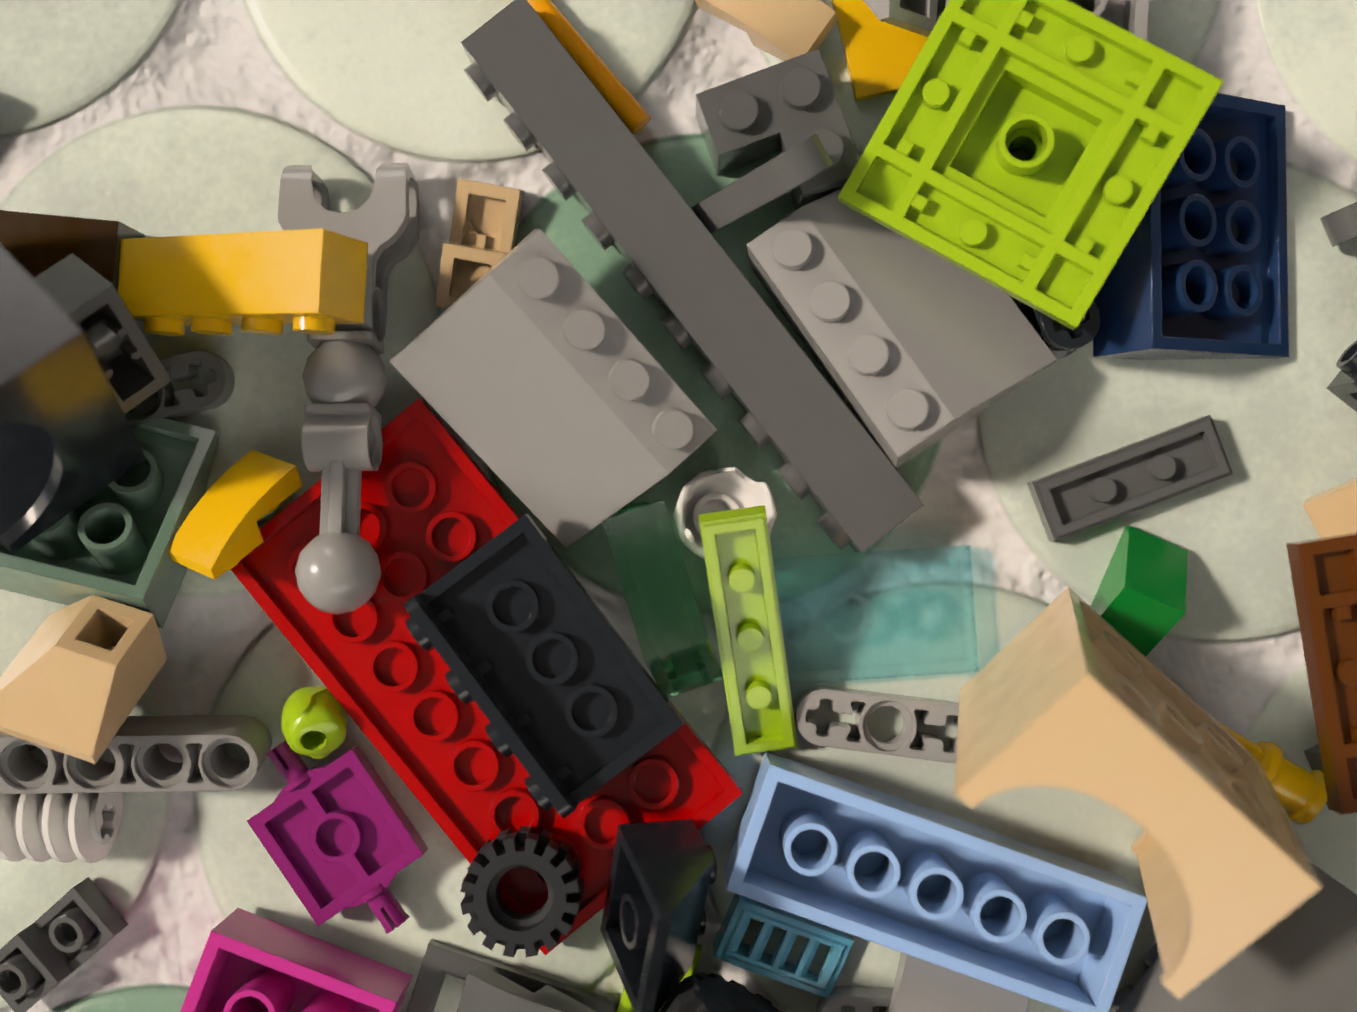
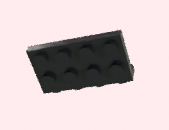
M529 514L522 516L423 592L414 595L404 603L407 612L411 616L405 620L411 635L426 651L430 652L434 648L450 668L445 673V677L453 691L467 705L475 701L490 721L485 726L488 737L502 755L509 758L514 754L529 773V776L525 778L528 790L537 803L546 811L554 807L563 818H566L577 809L580 802L684 725V720Z

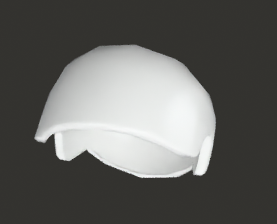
M723 467L717 470L711 469L700 472L687 482L681 489L673 516L682 543L692 553L705 560L699 514L765 505L769 535H771L777 511L771 489L766 482H758L751 479L737 467Z

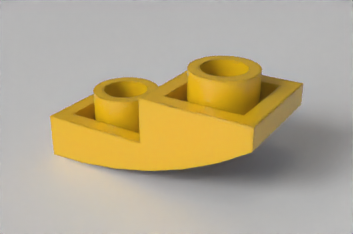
M255 450L248 452L208 489L191 510L167 550L171 561L214 580L235 567L242 558L264 542L257 521L277 509L281 502L303 486L297 466Z

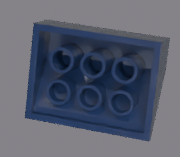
M1222 93L1215 95L1094 298L1100 312L1101 323L1098 333L1093 338V357L1134 360L1264 359L1289 357L1285 105Z

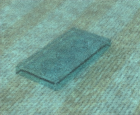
M970 545L773 558L790 685L979 672Z

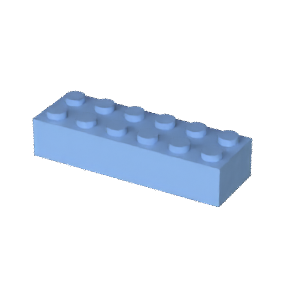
M769 751L764 754L724 868L727 891L1068 1012H1109L1147 904L1146 895L1123 876Z

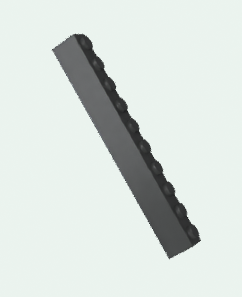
M514 0L464 39L461 44L471 62V65L464 69V72L487 102L497 96L510 112V115L503 119V122L525 151L536 145L550 163L542 169L549 182L565 201L573 195L580 201L589 213L581 220L586 229L604 251L611 245H614L628 264L621 269V272L643 300L653 294L668 313L660 319L666 331L682 350L690 344L694 346L707 363L699 369L703 378L720 399L723 400L731 394L746 413L738 420L743 429L761 450L771 444L785 462V465L778 469L779 474L800 500L808 494L815 500L825 513L817 522L838 549L842 550L849 544L855 552L863 553L920 509L924 504L529 2L527 0Z

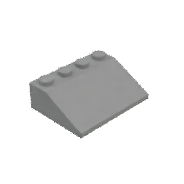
M840 189L799 208L749 242L747 250L750 265L754 274L867 433L892 465L898 469L1054 364L1057 359L1008 294L840 203L838 200V196L842 191Z
M540 228L534 229L389 361L565 548L670 474L717 431Z

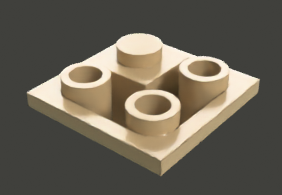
M94 594L50 613L0 677V732L96 764L167 660L154 614Z

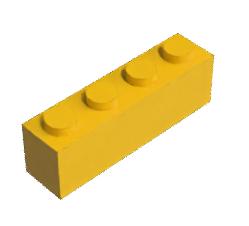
M326 229L121 239L118 294L134 320L144 321V332L150 334L184 336L185 326L192 325L191 331L195 333L231 336L233 335V325H241V331L246 333L283 335V324H293V331L314 335H334L335 324L364 323L368 243Z

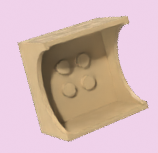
M1070 587L1064 590L960 688L955 795L970 809L983 800L1006 790L1031 786L1057 787L1087 794L1102 800L1131 817L1145 829L1140 837L1131 845V850L1137 856L1164 971L1160 976L1161 982L1178 999H1181L1322 888L1261 762Z

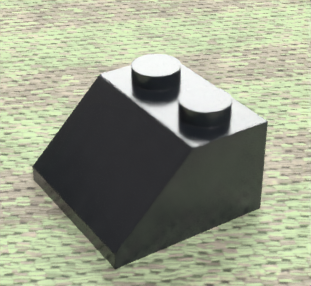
M692 819L618 825L600 931L634 1012H659L675 987L692 967L698 937L703 936L705 932L706 915L704 907L709 885L714 884L716 880L717 862L713 848L705 844Z

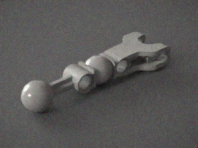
M386 163L380 165L376 169L370 198L358 209L344 213L330 210L328 189L323 180L312 170L311 165L287 166L283 169L280 180L278 222L283 231L326 229L368 243L364 323L335 324L334 335L307 334V342L315 350L308 356L302 374L306 394L312 404L304 405L305 419L301 435L302 454L306 468L309 471H322L320 535L316 536L300 552L295 574L299 590L307 602L322 612L332 614L351 612L368 602L375 594L382 574L377 553L370 542L360 536L362 471L378 470L382 459V414L375 407L382 400L387 384L384 363L379 355L384 354L388 278L394 266L412 252L419 241L420 235L419 188L408 163Z

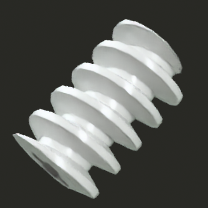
M123 793L0 794V858L11 862H18L25 858L35 862H45L53 858L55 861L69 863L76 859L87 863H96L102 860L111 850L119 832L124 805Z

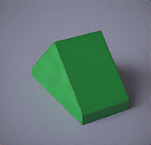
M1125 526L1091 604V607L1145 657L1186 613L1188 551L1132 526Z

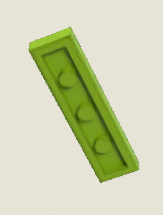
M765 505L699 514L700 531L735 756L797 748V735Z

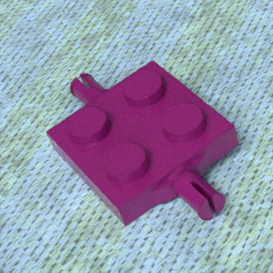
M286 740L265 754L266 757L273 763L287 786L280 791L272 804L248 819L247 822L317 926H320L343 909L359 906L365 902L385 929L386 934L403 924L409 918V915L406 914L388 886L399 871L423 856L428 847L359 745L332 763L313 767L310 770L299 754L290 748Z

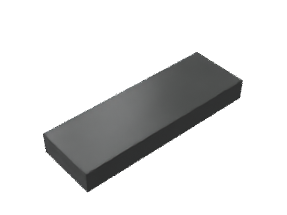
M1207 415L1028 482L1027 485L1048 540L1055 542L1230 476L1233 472L1212 417Z

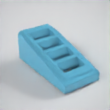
M735 893L714 939L713 956L739 968L827 998L834 988L854 939L829 926ZM751 918L761 921V925L752 945L742 942V938ZM775 926L783 929L784 932L774 955L764 952V949ZM797 935L807 938L796 965L787 962L786 959ZM822 943L830 946L831 949L818 976L809 972L808 969L819 944Z

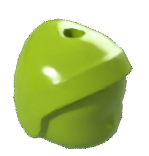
M326 686L300 688L293 692L284 704L281 715L282 733L294 752L315 759L326 758L330 752L339 748L346 738L348 713Z

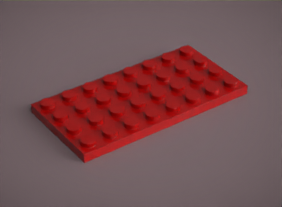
M418 398L382 428L383 450L378 470L362 471L360 536L369 541L377 553L382 573L377 590L368 602L354 611L332 614L322 612L308 603L299 590L295 568L300 552L316 536L320 535L321 479L259 530L264 542L242 558L230 570L470 864L481 847L489 839L493 841L499 832L509 828L511 833L518 832L520 826H532L531 833L541 834L544 828L553 832L551 837L553 841L559 844L563 839L571 847L569 855L572 859L578 857L581 865L579 875L580 878H584V890L573 927L567 936L564 934L560 936L559 945L604 908L618 825L692 819L699 830L741 796L743 790L669 700L684 720V725L580 802L574 812L563 818L554 807L546 811L537 803L525 784V778L529 776V773L514 754L507 758L494 746L485 730V726L490 721L475 701L467 705L456 695L445 677V673L450 670L448 665L435 648L430 652L423 649L411 635L405 623V620L411 617L404 606L407 600L423 592L520 519V516L425 400ZM513 868L507 871L499 881V895L502 902L516 913H533L539 910L548 899V888L544 878L531 868ZM544 945L540 947V950L544 955H547L555 947L548 951Z

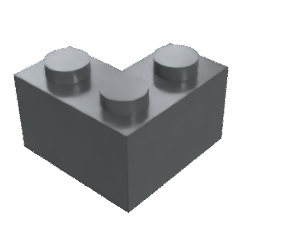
M820 49L696 94V120L717 175L773 154L778 156L817 133L833 164L789 191L796 210L842 189L860 159Z

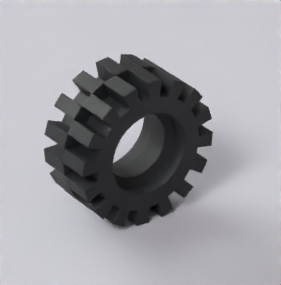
M520 826L518 832L511 833L510 828L499 832L496 839L493 841L489 839L481 847L468 867V872L462 881L460 892H465V897L460 903L462 915L470 914L471 916L467 927L473 936L481 931L486 936L482 945L491 951L496 943L505 946L503 956L514 958L517 949H525L526 958L537 956L540 947L544 945L549 951L558 945L562 934L567 936L573 927L575 917L579 911L584 890V878H580L579 875L581 865L578 857L572 859L569 855L571 847L563 839L559 844L551 839L553 832L544 828L541 834L531 833L532 826ZM517 867H527L538 872L547 884L548 899L539 910L529 914L516 913L506 907L499 895V881L507 871Z

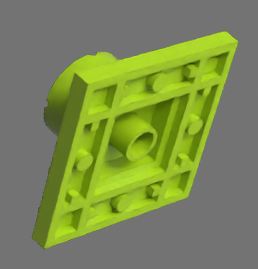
M949 0L840 192L838 200L845 206L1074 330L1078 327L1224 81L1068 0ZM1013 148H1023L1029 153L1030 161L1015 159L1009 151Z

